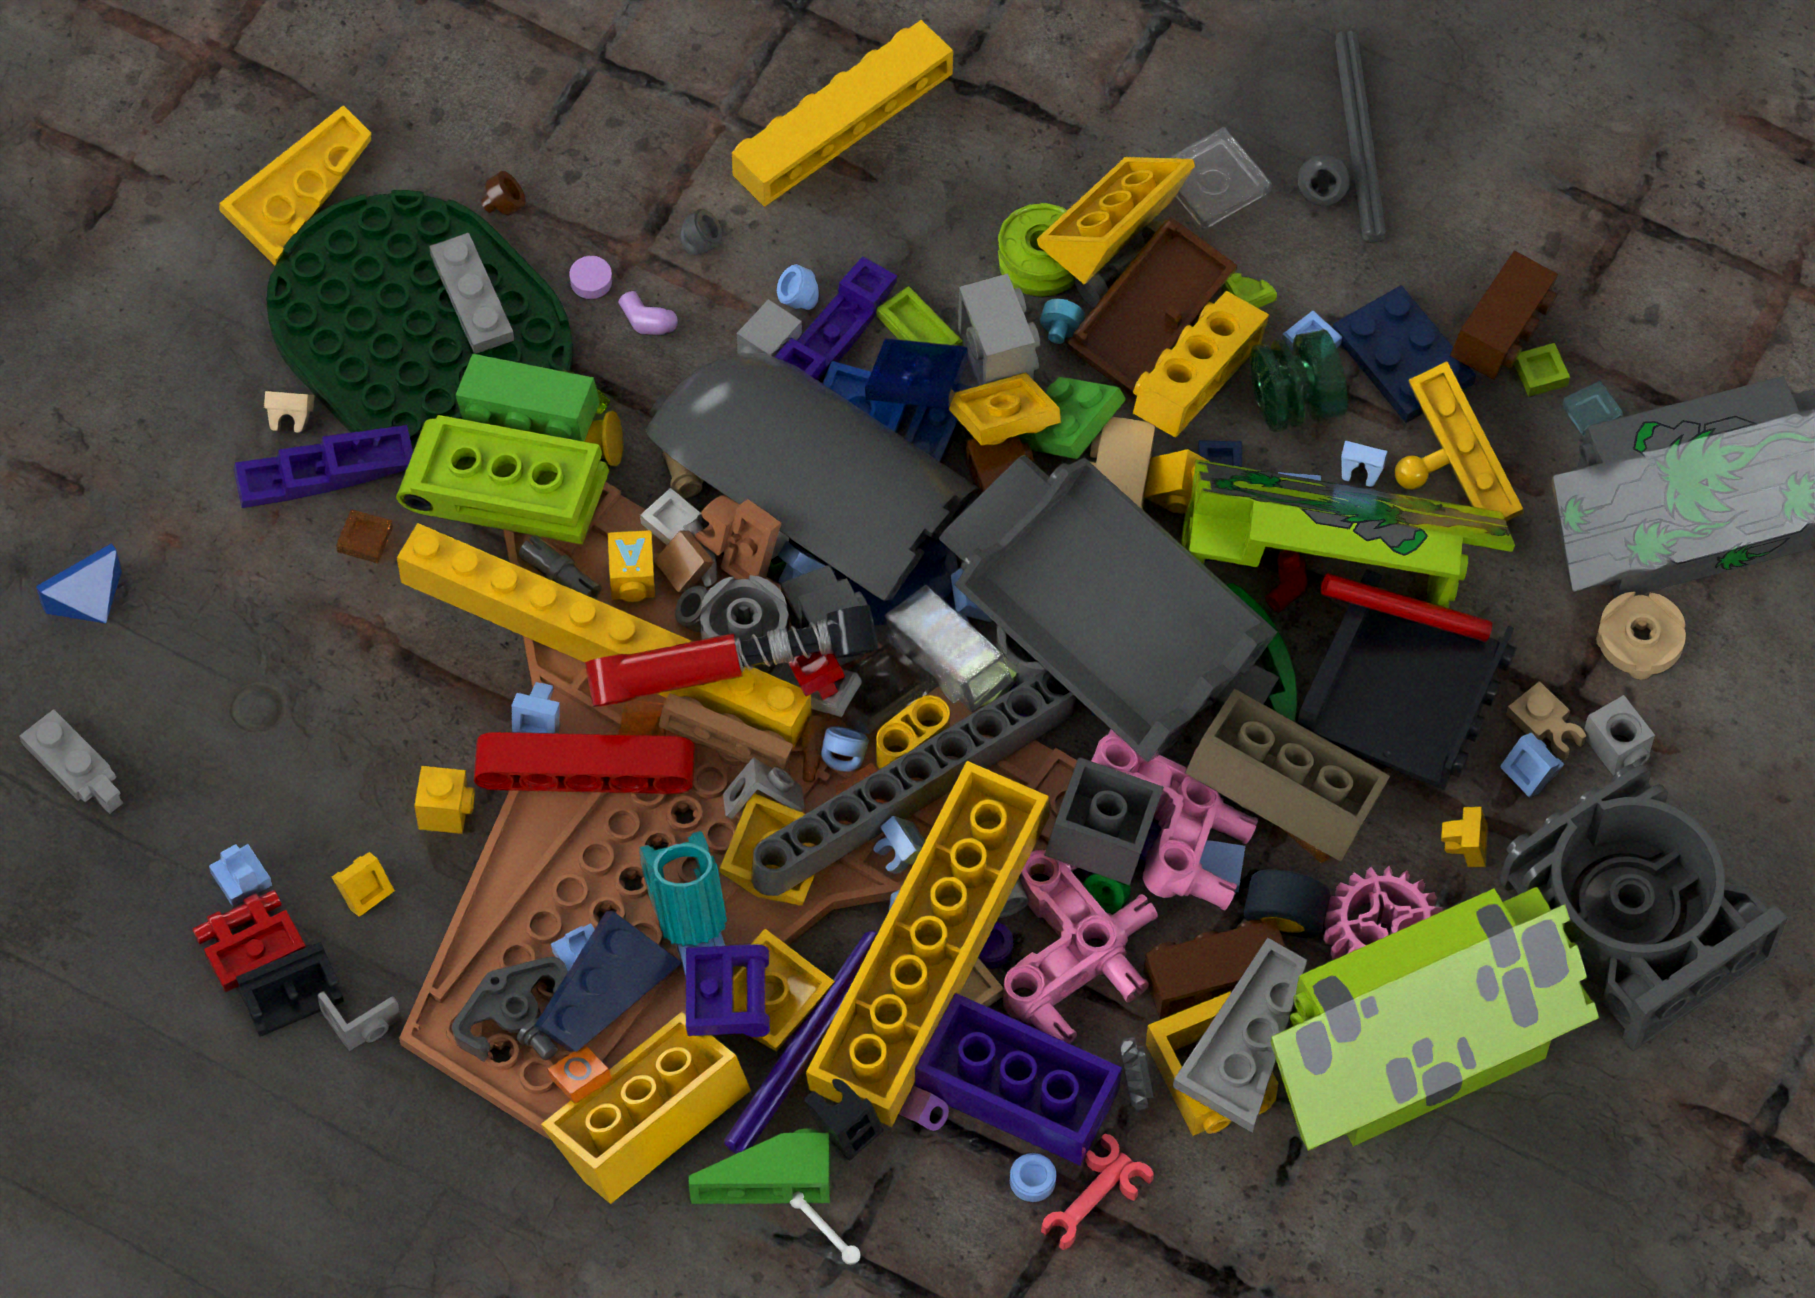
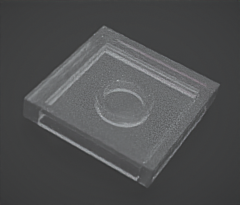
M1225 127L1216 130L1168 157L1193 159L1195 167L1176 194V197L1203 230L1265 196L1272 190L1270 180Z

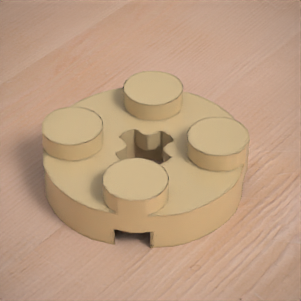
M1628 592L1614 598L1605 607L1596 640L1602 653L1610 663L1620 670L1628 672L1633 678L1642 680L1649 678L1652 674L1664 672L1678 661L1685 644L1686 633L1684 628L1686 624L1679 608L1666 597L1651 592L1649 596H1634L1635 592ZM1636 627L1639 630H1643L1647 627L1650 629L1649 640H1640L1634 637L1632 628Z

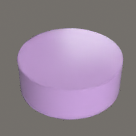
M585 256L575 261L570 269V285L572 290L578 296L585 299H596L605 295L612 285V272L609 264L597 256Z

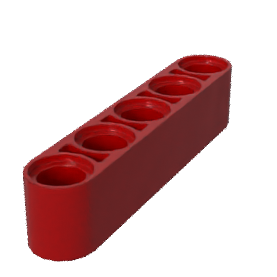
M490 732L482 734L477 738L474 782L479 787L488 790L682 794L688 792L693 787L695 745L691 740L679 736Z

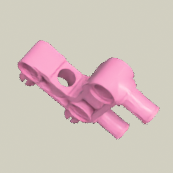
M1110 729L1109 734L1099 741L1091 761L1164 787L1154 814L1155 819L1159 821L1158 825L1161 827V830L1146 857L1143 872L1145 886L1150 892L1162 898H1170L1176 894L1181 897L1191 894L1225 911L1233 899L1237 884L1226 881L1202 869V864L1199 863L1210 829L1213 828L1242 841L1243 844H1247L1255 831L1258 818L1251 817L1223 803L1224 798H1221L1217 791L1185 774L1186 767L1161 755L1146 762Z
M1035 850L1031 852L1020 874V881L1028 898L1030 909L1038 918L1043 917L1059 935L1060 939L1038 954L1030 953L1007 972L1004 979L1003 1006L1011 1017L1029 1025L1033 1024L1036 1029L1071 1044L1077 1037V1032L1069 1026L1053 1006L1096 976L1103 974L1121 993L1126 1002L1135 1000L1134 992L1138 997L1142 995L1148 988L1149 983L1125 957V946L1130 935L1150 921L1157 919L1158 914L1151 902L1145 906L1148 898L1143 894L1138 895L1135 900L1113 915L1106 913L1072 873L1079 867L1044 856L1046 850ZM1045 864L1044 873L1038 874H1045L1050 879L1044 882L1033 880L1031 878L1032 875H1030L1031 866ZM1097 938L1106 944L1101 947H1092L1085 942L1089 939ZM1018 988H1028L1034 994L1028 997H1021L1013 991Z

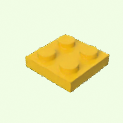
M1026 372L947 395L949 410L981 446L1000 444L1007 438L1024 433H1038L1048 426L1061 423L1060 408Z

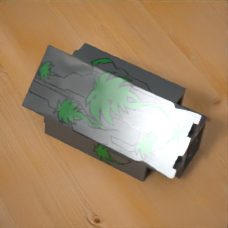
M1784 376L1587 426L1583 445L1579 447L1580 458L1578 466L1572 471L1553 475L1552 478L1567 578L1572 592L1604 584L1606 587H1611L1615 598L1628 592H1635V595L1810 550L1815 536V389L1792 394Z

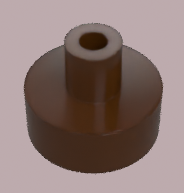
M500 171L486 181L485 187L488 195L481 199V203L487 212L492 213L498 209L504 215L509 216L525 205V195L521 186L508 172Z

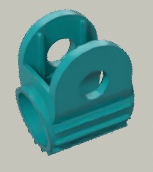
M702 831L692 833L688 837L689 842L675 844L654 851L653 846L650 847L649 845L639 847L645 883L653 909L659 920L661 931H663V936L670 940L671 944H681L682 947L691 944L697 946L698 943L702 942L709 943L710 939L719 937V933L725 930V922H727L718 866L715 863L714 856L710 855L709 846ZM695 857L697 868L693 870L697 879L688 883L667 881L664 877L663 866L676 858Z

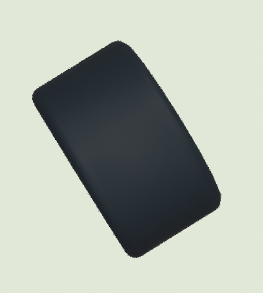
M1273 869L1261 870L1251 877L1244 916L1247 921L1258 919L1265 922L1276 919L1280 933L1301 938L1315 937L1322 933L1330 900V890L1322 882L1300 873Z

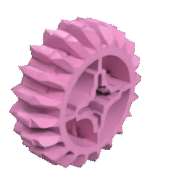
M1390 866L1384 870L1383 876H1378L1372 867L1366 870L1365 879L1354 872L1349 878V885L1340 882L1336 887V896H1331L1329 900L1328 912H1326L1324 928L1327 929L1324 933L1325 944L1333 945L1330 953L1332 960L1388 936V927H1391L1390 934L1443 911L1442 907L1435 906L1437 901L1435 892L1423 894L1425 889L1423 879L1414 884L1409 883L1410 875L1407 870L1401 874L1400 878L1392 876L1393 872ZM1370 902L1369 912L1360 914L1356 920L1348 921V917L1355 909ZM1378 915H1379V919H1380V924H1379V925H1377ZM1381 924H1386V928H1382Z

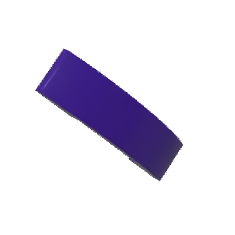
M862 256L839 282L838 294L797 341L790 338L775 357L797 366L816 380L821 379L828 372L831 362H839L868 327L876 315V308L885 302L897 282V275Z

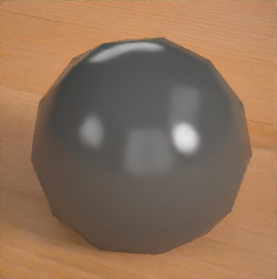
M1318 154L1310 157L1302 164L1298 172L1297 185L1306 201L1316 206H1329L1336 204L1346 195L1350 185V175L1341 159L1330 154Z

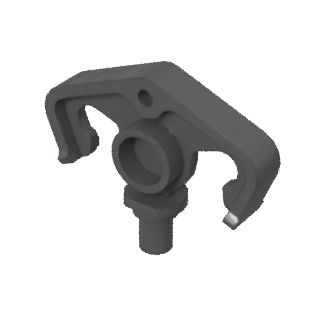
M545 957L488 972L453 1022L452 1029L456 1045L485 1062L488 1058L490 1044L486 1037H476L471 1034L470 1029L478 1022L493 1019L502 1029L511 1033H518L516 1038L521 1045L533 1046L543 1060L546 1061L552 1058L558 1049L545 1033L534 1026L539 1019L537 1018L538 1003L531 991L540 979L550 977L555 981L553 993L555 994L568 973L564 962L556 957Z

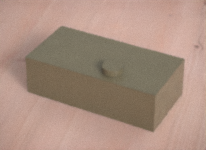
M1235 688L1204 734L1185 771V774L1233 800L1241 807L1256 813L1340 862L1343 860L1390 778L1386 773Z

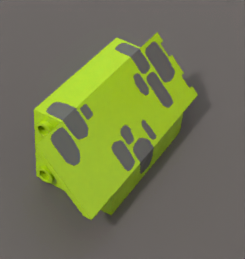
M1537 886L1505 901H1502L1496 890L1492 888L1299 975L1296 994L1293 996L1294 1005L1290 1015V1027L1271 1036L1270 1042L1301 1138L1308 1151L1344 1134H1347L1352 1145L1356 1146L1545 1059L1551 1039L1599 1018L1595 1002L1589 998L1580 983V980L1587 976L1576 943L1570 942L1563 929L1564 922L1570 920L1566 905L1563 904L1550 909Z

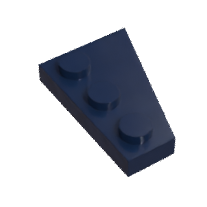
M606 911L534 1026L568 1051L577 1052L682 964V962L614 911Z

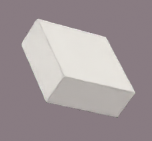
M671 488L640 515L641 524L646 529L651 530L666 545L670 543L680 530L685 531L683 526L696 519H699L700 523H702L701 513Z

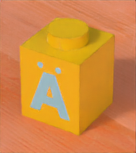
M652 531L608 533L609 575L612 600L622 599L627 602H637L644 598L655 597Z

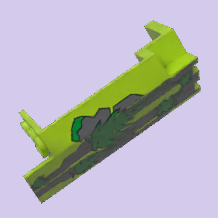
M1197 459L1195 460L1192 494L1184 516L1181 545L1202 564H1204L1205 559L1258 567L1265 547H1272L1429 574L1426 602L1449 608V601H1455L1459 580L1464 581L1467 572L1468 555L1462 554V543L1513 552L1515 547L1503 513L1500 511Z

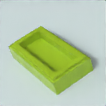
M909 286L876 308V317L929 371H932L963 348V341Z

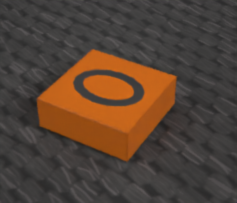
M586 1045L547 1069L551 1080L574 1104L612 1080L609 1069Z

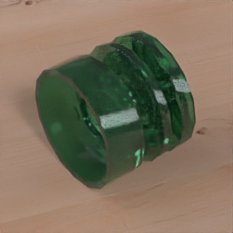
M1322 328L1296 335L1293 339V355L1285 341L1281 339L1274 340L1271 344V349L1265 343L1253 345L1250 354L1253 391L1264 420L1271 431L1276 433L1286 430L1288 421L1295 428L1302 426L1305 420V407L1312 419L1317 422L1345 415L1348 407V395L1344 370L1336 345L1327 330Z

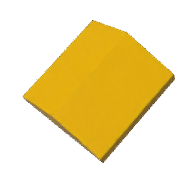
M754 793L746 803L719 872L756 897L802 906L815 874L782 894L767 896L754 888L751 881L753 852L756 845L805 814ZM803 843V844H802V845L807 846V847H814V846H816L815 844H812V843ZM766 865V866H765V867L770 868V869H778V868H780L779 866H776V865Z
M764 929L751 944H760L769 949V965L765 968V1013L770 1017V1032L763 1037L752 1038L777 1052L826 996L835 981L767 929ZM736 966L733 967L734 1012H747V968Z

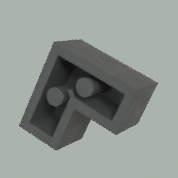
M830 565L781 583V592L787 603L789 620L795 629L809 627L811 622L816 626L817 621L827 620V613L867 605L863 594L860 591L854 593L847 578L837 579ZM865 654L836 659L841 666L865 657Z

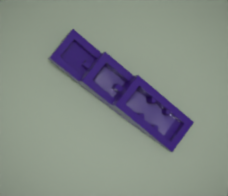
M403 425L323 436L321 444L279 449L277 457L235 462L233 470L241 508L289 501L331 492L404 471L408 467L413 449L408 427Z

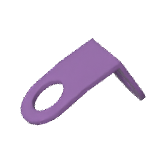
M913 1086L899 1115L917 1122L929 1130L935 1131L945 1124L949 1109L947 1103L942 1099ZM937 1106L941 1107V1118L938 1122L931 1123L930 1113L932 1109Z

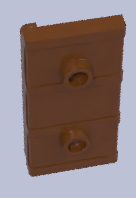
M1170 216L1075 330L1071 339L1067 342V348L1134 397L1133 390L1139 377L1145 371L1148 373L1153 371L1158 358L1166 348L1173 349L1184 328L1187 325H1191L1200 316L1203 308L1235 273L1238 265Z

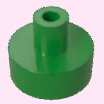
M1092 873L1083 883V886L1106 913H1116L1129 900L1130 885L1096 873Z

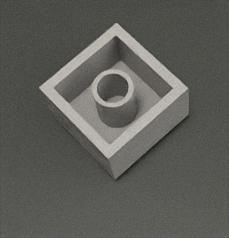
M1008 274L959 287L958 334L963 341L964 350L979 386L1025 372L1034 380V370L1039 369L1038 357L1035 351L1036 347H1040L1039 333L1034 322H1027L1024 315L1026 303L1020 288H1013Z

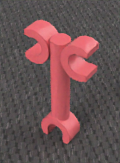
M1104 1134L1101 1137V1145L1110 1152L1107 1157H1098L1090 1150L1085 1156V1162L1088 1167L1093 1171L1102 1173L1065 1212H1052L1043 1220L1041 1232L1044 1235L1056 1226L1066 1229L1067 1233L1060 1239L1059 1247L1062 1250L1071 1247L1076 1238V1226L1118 1181L1122 1195L1133 1201L1138 1197V1189L1129 1182V1179L1137 1176L1148 1184L1153 1181L1154 1173L1152 1169L1145 1163L1133 1162L1122 1152L1119 1154V1144L1111 1135Z

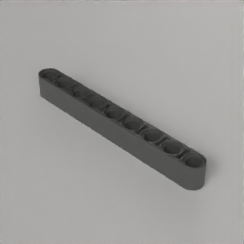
M1045 669L763 839L756 845L753 852L751 881L754 888L767 896H777L788 891L883 833L880 826L892 816L906 819L952 791L967 761L988 769L1067 721L1074 713L1077 697ZM1017 714H1025L1028 715V717H1023ZM982 735H990L994 738L983 737ZM947 756H954L959 759H950ZM911 778H920L923 779V781H915ZM876 799H883V800H886V801H888V802H887V803H880V802H877V801H875V800H876ZM839 821H848L852 824L844 825L839 823ZM803 843H812V844H815L816 846H814V847H807V846H804V845H802V844H803ZM766 865H776V866H779L780 868H778V869H770V868H767V867H765V866H766Z

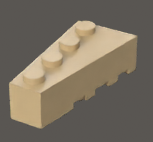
M1111 417L1102 428V433L1099 432L1092 441L1090 457L1097 458L1096 463H1090L1143 510L1156 426L1146 421Z

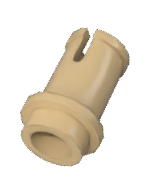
M663 451L662 456L667 463L672 477L670 481L671 489L682 498L697 495L702 490L704 480Z

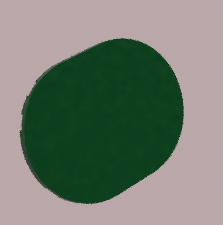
M392 190L389 194L368 197L365 194H360L342 200L313 216L297 233L291 236L283 247L285 249L276 263L274 271L270 274L266 297L271 334L277 350L295 375L351 433L407 425L414 451L426 420L436 419L437 415L462 419L456 399V392L474 352L431 258L429 246L466 233L470 234L514 335V341L476 354L568 373L572 371L573 344L569 320L554 290L486 220L454 200L448 199L447 202L442 199L426 196L422 191Z

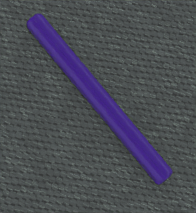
M871 930L864 933L833 979L835 982L826 996L809 1014L725 1138V1146L733 1153H740L754 1145L817 1052L875 940L877 932Z

